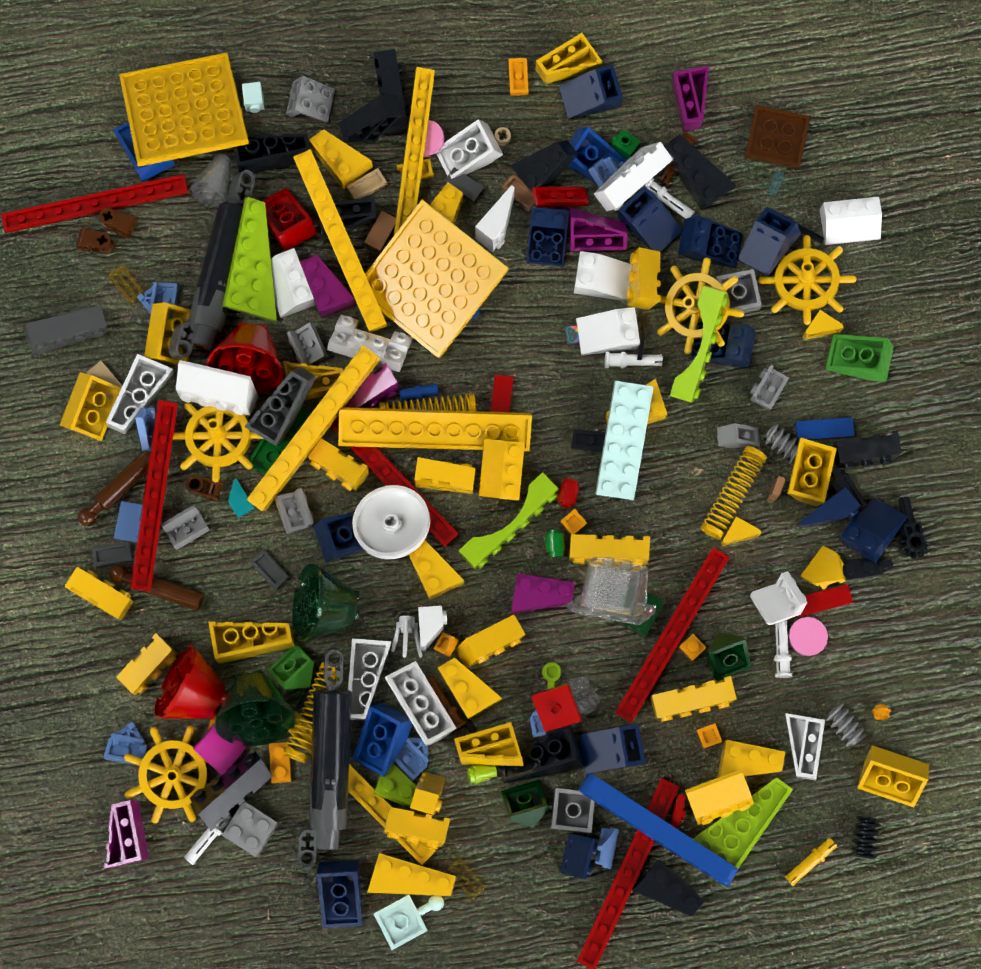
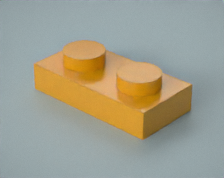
M510 58L508 61L510 96L528 95L527 58Z
M289 742L269 743L270 772L273 775L271 777L272 784L292 782L290 757L283 754L284 748H289L287 746Z

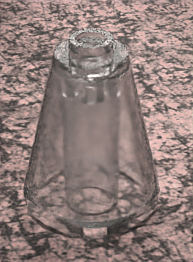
M216 155L191 185L190 191H193L192 196L200 203L209 206V203L215 204L214 207L218 208L220 203L226 202L232 161L227 155Z

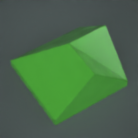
M295 644V648H290L267 671L284 689L308 688L311 685L312 671L316 664Z

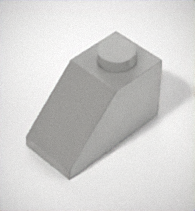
M737 423L717 427V440L720 447H760L759 428Z

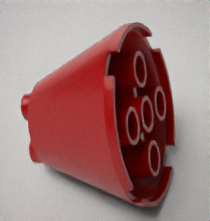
M239 323L238 327L210 353L207 360L208 367L250 376L258 395L267 394L274 387L277 389L283 380V367L268 327L263 324Z
M193 645L187 647L189 648L188 651L183 650L179 654L163 681L160 689L164 691L161 699H156L154 706V716L158 719L213 720L219 703L222 704L227 697V693L224 692L226 688L224 682Z

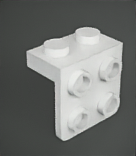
M788 571L781 573L776 584L753 591L750 595L768 625L801 615L807 604L805 595L801 593L795 579L791 577Z

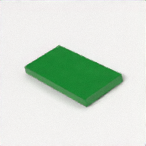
M302 408L300 409L283 443L275 446L269 441L261 439L249 458V461L253 464L252 468L265 475L310 416V413Z

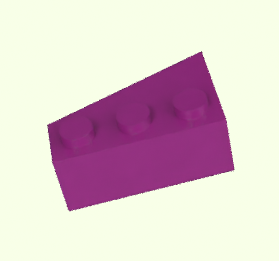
M709 66L673 72L671 83L683 132L701 128L704 117Z
M570 208L571 251L627 250L626 223Z
M318 255L300 261L321 318L356 306L354 297Z
M387 363L383 364V369L375 375L372 372L369 374L368 378L362 383L345 407L375 408L380 405V401L386 398L390 400L397 395V392H399L398 383Z
M517 573L511 615L571 605L575 582Z
M128 800L112 804L108 828L110 831L109 840L106 845L107 857L104 869L150 859L139 801Z

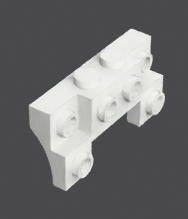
M344 315L339 317L335 325V331L329 340L327 350L353 358L362 345H364L381 358L377 366L382 367L383 364L387 363L390 370L400 372L412 342V336L394 331L391 339L356 329L359 322L357 319Z

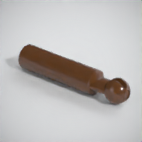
M142 451L95 496L96 502L90 508L80 510L78 521L83 526H92L97 520V514L103 509L109 510L147 474L149 455Z
M118 564L110 569L109 575L113 582L131 583L132 572H129L124 565ZM154 575L151 591H141L199 611L204 599L203 592Z

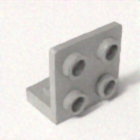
M299 77L293 81L286 115L294 117L301 113L327 123L335 89L308 77Z

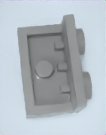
M310 322L296 331L287 332L288 342L293 347L299 364L314 365L328 357L314 323Z
M772 364L768 369H763L759 376L762 378L760 384L755 383L750 392L753 394L750 400L768 411L772 409L789 377L773 369L774 365Z
M302 488L274 498L287 534L308 529L314 523L313 514L309 511L307 505V496L303 493Z
M195 505L161 524L176 550L210 531Z

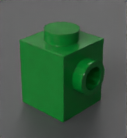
M622 129L619 134L616 133L613 136L611 143L612 147L628 160L640 148L641 141Z

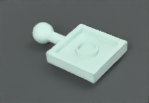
M407 895L374 913L391 950L428 931L421 915L431 910H441L444 906V899L441 896L433 895L429 898L427 904L416 908L410 895Z

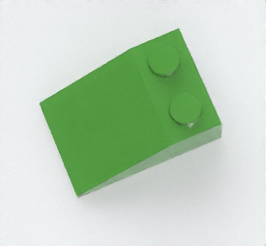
M833 334L826 370L865 380L886 382L894 346L889 338Z

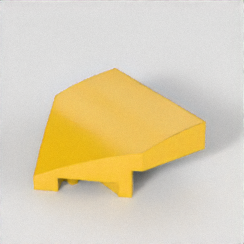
M825 546L821 547L800 575L803 580L816 586L820 585L822 589H826L828 585L835 582H846L842 567L844 563L840 559L839 554Z

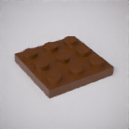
M756 105L745 159L799 170L810 116Z

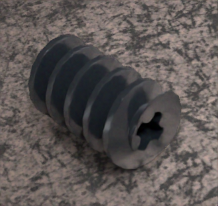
M857 815L856 819L860 820L861 823L855 824V827L859 828L860 831L854 832V835L859 838L852 841L858 845L851 848L852 851L857 853L852 856L876 859V856L871 854V852L877 851L878 848L872 844L879 843V840L875 839L874 836L880 835V832L876 831L875 828L881 827V824L876 822V818Z

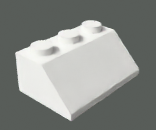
M879 197L832 201L822 204L820 217L825 245L881 239L882 212Z
M293 248L275 255L271 259L275 305L280 318L315 306L313 295L295 249Z

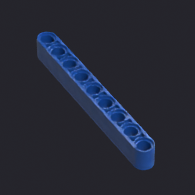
M591 773L587 774L578 789L580 793L712 879L729 887L738 871L736 867Z

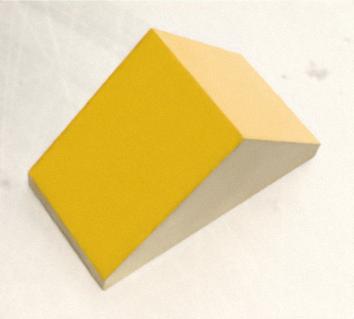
M819 310L805 331L803 340L840 333L843 329V324Z
M736 516L725 534L721 545L726 546L759 537L761 530Z

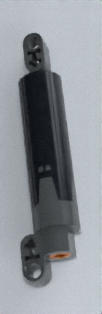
M244 170L233 176L228 193V202H222L218 205L188 322L177 325L173 330L169 354L174 359L188 357L193 348L201 351L213 349L216 335H221L223 332L229 308L222 307L243 205L245 198H251L255 183V176L250 170ZM178 346L182 347V354L179 353Z
M336 647L327 649L324 656V680L327 687L317 688L313 695L309 826H303L298 833V861L301 866L306 868L313 866L316 862L317 849H338L339 830L347 827L352 692L349 689L339 688L343 680V654ZM333 652L338 653L340 656L336 662H331L328 659L329 655ZM331 667H339V669L335 668V674L338 676V678H335V682H331V679L328 678V676L332 675ZM306 833H310L309 845H306L304 837ZM305 852L312 854V858L309 860H303L301 856Z

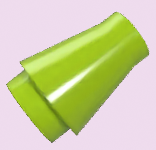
M472 765L467 768L469 783L476 785L490 778L497 777L496 766Z

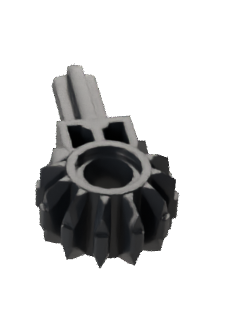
M901 497L898 499L900 510L908 518L900 528L901 534L899 536L901 540H898L897 544L903 546L899 551L905 550L904 557L906 558L911 554L912 560H915L917 556L921 559L924 557V553H929L927 547L931 546V542L926 540L930 538V535L924 536L925 530L922 529L921 521L915 522L910 498ZM911 539L918 542V547L911 545Z

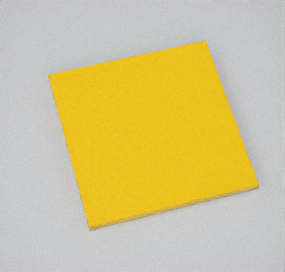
M227 52L119 74L138 167L249 144Z
M422 199L365 275L381 312L436 357L441 358L505 276L509 268Z

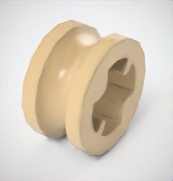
M500 127L495 131L494 137L498 145L506 146L511 140L509 129ZM499 134H506L507 139L503 138V140H500Z

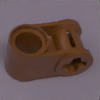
M104 208L99 214L102 226L106 230L115 232L125 238L131 237L138 222L133 216L123 214L111 208Z
M81 228L76 248L86 252L109 254L114 250L115 244L105 232Z
M197 475L187 478L186 488L190 494L210 501L220 502L219 495L225 483L221 481L213 482L212 479ZM193 482H200L198 489L193 490L190 488Z

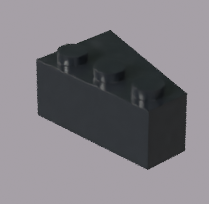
M568 140L559 141L510 166L532 192L534 187H548L579 154Z
M374 197L333 201L347 233L377 220ZM320 220L322 241L325 244L329 242V238Z

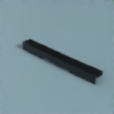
M798 224L801 233L809 235L811 239L820 244L824 240L822 236Z
M645 315L642 319V335L637 360H642L648 315Z
M319 666L311 679V685L316 684L315 678H319L316 674L321 672ZM311 685L304 692L297 706L298 708L305 707L304 702L308 700L307 696L311 695L309 690H313Z
M451 690L445 692L452 706L458 708L457 712L462 720L467 722L465 727L470 734L475 733V729L465 716Z

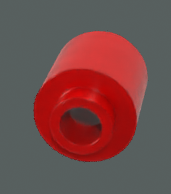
M565 478L561 483L557 502L560 503L561 507L571 508V506L576 505L579 492L578 481Z

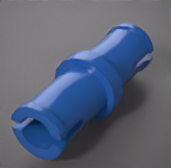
M437 383L424 386L418 384L416 387L399 389L400 400L414 398L421 400L422 397L437 396Z

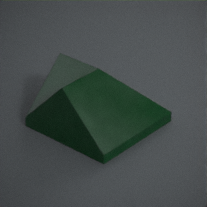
M719 632L708 651L704 653L713 677L717 681L752 668L746 639L742 636Z
M539 780L501 791L509 819L514 822L534 828L548 810Z

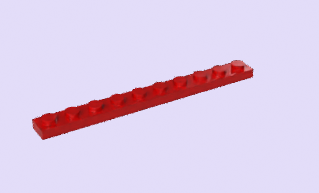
M181 174L2 213L1 217L5 233H11L98 214L104 208L116 210L189 194L185 175Z
M163 400L157 402L130 589L145 592L151 591L178 407L177 403Z
M339 415L330 426L338 436ZM348 446L385 486H404L414 490L422 497L430 514L429 532L444 548L459 535L376 447Z
M714 547L711 549L614 714L629 723L633 722L730 558L729 556Z
M661 778L647 810L664 820L679 786ZM639 830L636 831L577 958L578 963L590 969H596L653 846L654 840Z

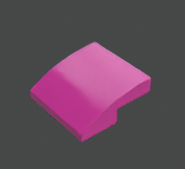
M219 718L206 731L207 734L193 749L223 775L246 749L248 742L225 721Z

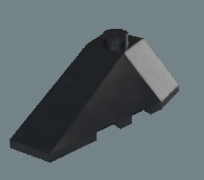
M571 725L545 732L546 735L539 740L535 739L530 743V746L520 751L524 766H500L503 782L509 783L560 774L584 767L581 748Z

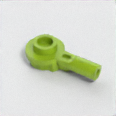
M554 662L547 663L542 669V675L548 681L547 689L555 687V681L560 678L562 673L560 666Z

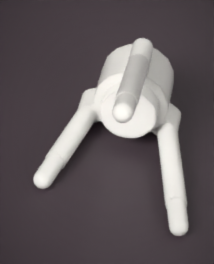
M400 616L399 622H396L391 652L395 651L401 630V633H404L403 657L405 658L407 656L408 634L412 633L413 630L418 655L421 658L423 655L418 634V623H415V617Z

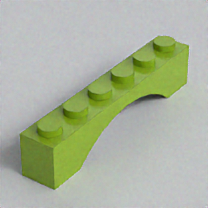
M703 285L697 303L703 321L701 346L691 365L683 373L675 377L670 396L691 403L699 398L701 388H698L700 380L704 381L707 371L704 370L706 362L709 363L712 356L710 347L711 344L716 342L718 334L715 331L723 320L721 311L723 307L726 308L729 297L726 296L727 291Z
M542 472L529 484L524 506L510 524L493 534L471 538L459 550V554L474 570L477 567L481 569L487 564V558L491 554L495 556L502 549L501 545L505 541L509 543L516 536L515 532L519 528L523 530L530 523L529 519L533 515L537 517L544 510L543 506L547 502L551 504L558 497L559 488Z

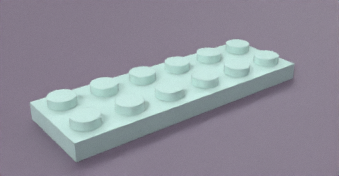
M614 381L596 495L634 500L653 386Z

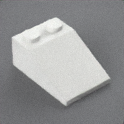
M479 119L444 142L443 147L436 153L447 176L454 167L458 169L454 174H450L451 179L485 167L503 155L489 125Z
M512 185L475 226V239L491 252L496 248L500 249L505 242L506 230L514 202L515 187Z
M580 251L574 294L628 302L626 300V292L630 286L628 274L632 264L601 254Z
M635 307L614 309L576 318L581 355L605 353V351L610 353L637 350L640 345Z

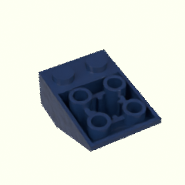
M613 65L594 69L559 85L568 120L619 108L622 105L623 97Z
M646 186L638 191L618 211L617 219L626 223V227L650 250L661 252L683 231L661 201Z
M532 204L526 263L564 266L569 218L568 207H536V204Z
M766 207L755 221L737 260L769 276L801 234L798 223Z
M695 215L684 220L678 254L703 262L704 258L708 257L711 260L710 264L736 268L743 233L702 216Z
M698 322L696 330L703 328V322ZM724 323L718 332L725 341V345L719 347L716 342L711 344L710 352H712V356L709 362L731 367H750L756 331L749 324ZM694 338L692 352L689 355L690 359H695L702 338Z
M639 724L579 735L585 774L646 763Z
M569 833L559 873L585 880L586 876H591L593 864H590L591 856H595L598 844H595L596 839Z

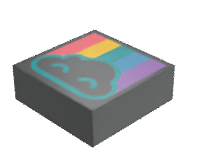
M577 325L565 326L567 346L578 345L580 342Z

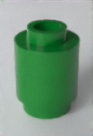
M559 529L548 530V534H545L548 558L564 557V533H560Z

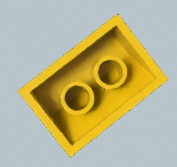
M166 302L152 304L144 357L158 363L177 366L180 360L189 362V356L180 359L172 358L169 354V345L174 328L177 325L188 322L190 309ZM173 312V318L168 319L169 313ZM178 346V351L182 354V347Z
M80 372L59 426L102 441L107 429L106 421L121 391V387L93 375Z
M800 438L787 493L797 501L809 505L819 506L824 504L837 448Z
M484 439L479 496L519 500L525 443Z
M872 745L865 759L857 788L915 807L928 781L929 764Z
M742 769L685 790L698 825L709 824L718 817H728L732 812L746 810L754 804Z

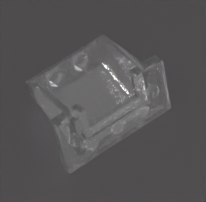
M593 557L589 560L582 594L567 604V611L634 625L642 624L655 614L656 607L655 605L647 604L648 567L635 565L630 561H614L610 557Z

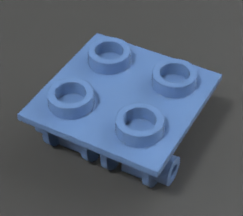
M121 501L114 539L137 542L142 504Z

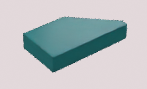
M236 478L233 481L228 502L239 519L255 508L252 503L246 500L248 496Z

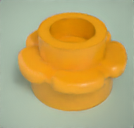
M885 704L876 705L875 709L872 710L876 720H884L890 717L891 709Z

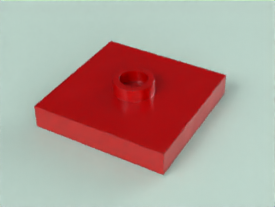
M569 683L531 695L545 732L582 721Z

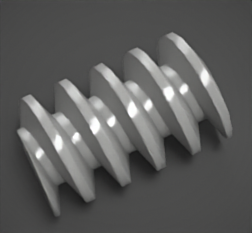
M776 423L761 440L767 438L765 445L773 443L771 449L779 448L777 454L780 455L784 452L783 459L785 460L790 457L789 464H791L796 457L798 444L796 445L795 443L797 438L789 440L791 433L783 435L785 429L782 428L778 431L779 424Z
M841 703L828 713L825 721L833 720L830 727H838L836 735L843 733L840 740L848 739L845 746L849 747L861 741L868 734L861 735L864 728L856 729L859 722H851L854 716H846L849 709L841 710L844 703Z

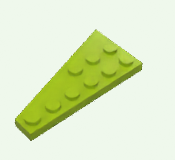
M247 197L243 205L222 307L276 322L265 202Z
M773 779L751 795L754 804L750 808L743 811L737 810L728 817L720 818L695 836L693 840L738 869L793 789L780 779Z

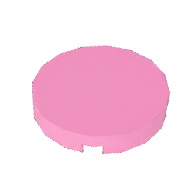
M428 120L424 157H430V155L438 153L443 147L445 140L440 125L431 120Z
M805 617L793 623L789 630L788 639L790 646L798 654L813 656L824 649L827 644L828 634L822 622L815 618Z

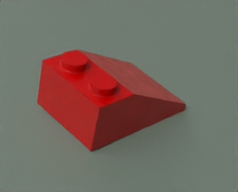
M287 188L262 201L265 202L267 227L284 251L317 234L310 216Z

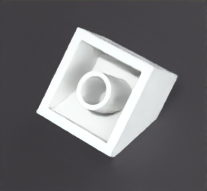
M442 606L418 607L422 651H426L443 632L444 625H447V613L443 611Z

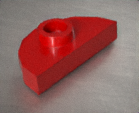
M680 794L677 795L670 819V825L676 829L679 827L680 820H684L686 809L683 808L686 796Z

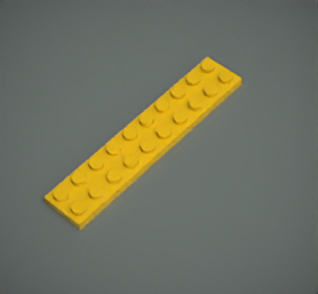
M342 407L339 409L338 446L483 450L484 439L523 442L525 443L524 451H530L532 414Z

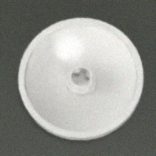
M399 485L380 487L367 494L358 504L353 516V532L359 545L370 555L381 559L401 558L415 551L425 540L430 528L429 510L422 497L410 488Z

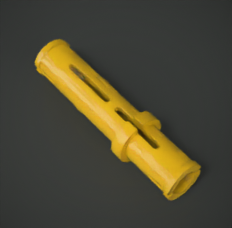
M828 837L824 843L817 849L811 850L812 853L785 875V879L794 886L818 863H823L825 861L824 858L837 848V845Z

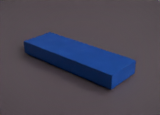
M853 418L795 422L797 441L800 438L825 440L853 438L855 436Z

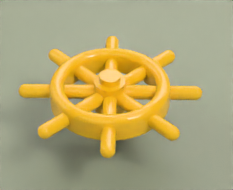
M805 235L803 237V249L795 250L786 256L784 255L777 266L774 277H759V284H775L776 291L781 298L771 308L772 313H777L787 304L791 308L803 311V322L805 325H809L811 323V311L820 309L827 304L837 312H842L843 306L834 299L839 283H855L857 280L854 275H839V269L834 260L843 252V248L839 246L827 255L820 250L811 249V238L809 235ZM803 260L801 269L794 263ZM811 260H815L820 263L814 268V265L811 263ZM789 268L796 276L783 275L786 269ZM825 268L831 274V276H817ZM817 283H831V285L825 291ZM784 284H796L789 292L784 287ZM811 289L820 297L811 300ZM801 290H803V300L794 297Z
M708 257L703 260L701 273H693L683 277L677 266H672L670 270L677 281L670 288L667 297L661 296V301L658 302L665 304V313L669 322L659 328L657 334L662 336L674 328L678 333L687 336L684 349L686 354L692 352L694 338L703 337V328L696 330L699 316L702 319L697 303L703 285L708 283L714 288L726 291L738 282L737 276H732L722 284L717 279L709 276L711 260ZM699 282L695 296L689 285ZM683 290L686 294V297L684 299H677L678 295ZM729 300L726 308H722L721 315H723V320L715 331L718 334L716 343L719 347H723L725 341L718 330L724 325L728 315L735 317L744 316L743 310L730 308ZM675 306L687 308L676 316ZM691 316L689 329H687L681 322Z
M185 403L184 408L192 417L186 426L185 432H174L173 440H185L191 453L181 463L180 468L182 470H186L197 460L205 466L212 467V481L218 482L220 479V467H226L239 461L246 469H252L253 464L244 454L249 448L251 439L264 438L244 427L248 423L247 415H238L228 410L221 411L212 406L197 410L191 403ZM216 415V418L207 420V418ZM223 415L233 417L223 426ZM240 423L242 432H229L235 425ZM201 424L208 432H196ZM228 439L241 440L238 446L235 447ZM194 440H207L198 449L196 448ZM214 445L213 457L205 455L204 453ZM221 446H224L230 453L221 456Z
M192 725L187 727L182 741L169 740L164 742L158 729L151 727L150 733L155 746L146 753L144 758L142 759L131 754L124 756L125 761L140 766L138 774L140 785L126 791L124 795L129 799L144 793L156 805L151 818L154 824L159 822L164 808L176 809L181 807L184 808L188 820L194 822L196 815L190 804L192 803L190 797L197 790L203 789L210 784L206 782V763L208 762L194 751V746L189 744L195 730ZM166 749H178L173 763ZM185 753H189L194 760L181 766ZM156 754H160L165 767L151 762ZM197 767L199 769L198 779L184 774ZM147 769L162 775L148 781ZM165 782L159 797L151 788ZM181 782L195 786L194 790L189 795H186ZM172 786H174L179 797L177 800H167Z

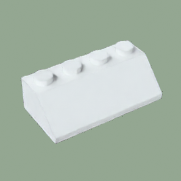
M182 360L178 363L176 391L181 400L188 403L195 402L204 407H216L221 411H232L238 415H251L258 399V394L250 376Z
M416 661L385 677L426 746L441 740L456 729V726Z

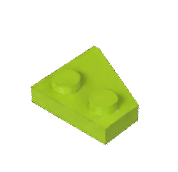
M393 763L386 776L379 775L373 794L410 807L416 785Z

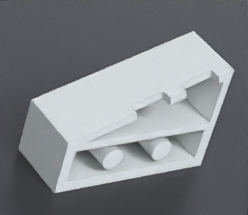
M785 713L796 777L816 781L825 720Z

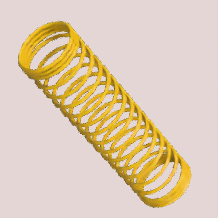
M469 393V398L465 394V409L460 394L459 410L456 396L453 395V411H455V405L456 410L461 411V403L463 411H467V402L469 411H476L475 394ZM441 396V402H440L441 410H442V402H443L444 410H446L444 398H443V396ZM447 396V410H449V409H448V401H449L450 411H452V406H451L450 397ZM429 397L428 410H430V405L431 410H433L432 400ZM435 397L434 410H436V403L437 409L440 410L437 397ZM417 398V400H416V409L418 410V407H419V410H421V408H420V402H419V399ZM423 398L422 410H424V406L425 410H427L426 401ZM412 399L410 400V409H414ZM400 400L398 401V409H402ZM404 400V409H408L406 400ZM392 401V409H396L394 401ZM380 402V408L389 409L388 402Z
M746 446L744 448L743 456L739 457L741 461H737L738 466H734L735 471H732V476L728 477L729 482H725L726 487L722 488L723 492H720V497L716 498L717 503L713 504L714 508H711V513L707 514L708 519H705V523H702L700 527L703 532L713 538L721 540L725 533L717 527L708 524L706 520L712 521L725 530L728 528L724 524L711 519L709 515H714L726 524L731 523L724 517L714 514L712 510H717L727 518L733 519L732 515L716 508L715 504L736 514L734 509L721 504L718 499H722L734 508H740L736 503L723 498L721 494H725L732 500L742 503V500L726 493L724 489H729L735 495L745 498L744 494L728 487L727 483L732 484L742 492L748 493L746 488L731 482L730 478H734L746 487H751L748 482L734 477L733 473H737L749 482H754V480L748 475L757 477L756 473L740 466L738 463L742 462L748 468L760 472V469L753 464L762 467V463H765L767 459L763 452L754 447ZM742 457H745L747 460H749V461L752 462L753 464L748 463V462H745V461H743L741 458H742ZM735 468H740L748 475L738 472Z
M324 662L319 666L321 672L316 673L319 677L314 679L316 684L311 685L314 690H309L311 694L307 696L309 701L304 702L306 707L301 708L304 713L299 714L302 719H297L299 725L294 726L297 731H292L295 737H289L293 743H287L289 748H284L283 752L284 755L303 763L307 761L309 755L292 748L288 744L311 751L310 748L296 743L291 738L312 745V742L302 739L294 733L304 734L312 738V735L302 732L297 727L312 730V728L306 727L299 721L313 724V722L301 715L313 718V715L304 710L313 711V708L306 704H313V701L308 697L313 698L314 694L311 691L316 690L314 686L327 687L316 681H325L318 675L324 674ZM331 667L332 675L328 677L338 678L335 674V668L339 669V667Z

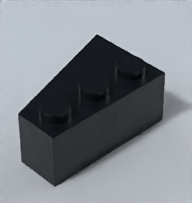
M381 94L340 121L338 124L344 143L376 142L402 116L396 95Z
M898 430L892 431V434L888 436L874 434V437L870 438L857 437L837 441L833 445L834 448H837L835 454L837 467L852 469L854 465L870 467L873 466V463H880L881 465L891 464L902 453Z
M660 860L653 864L632 889L636 893L691 917L705 902Z

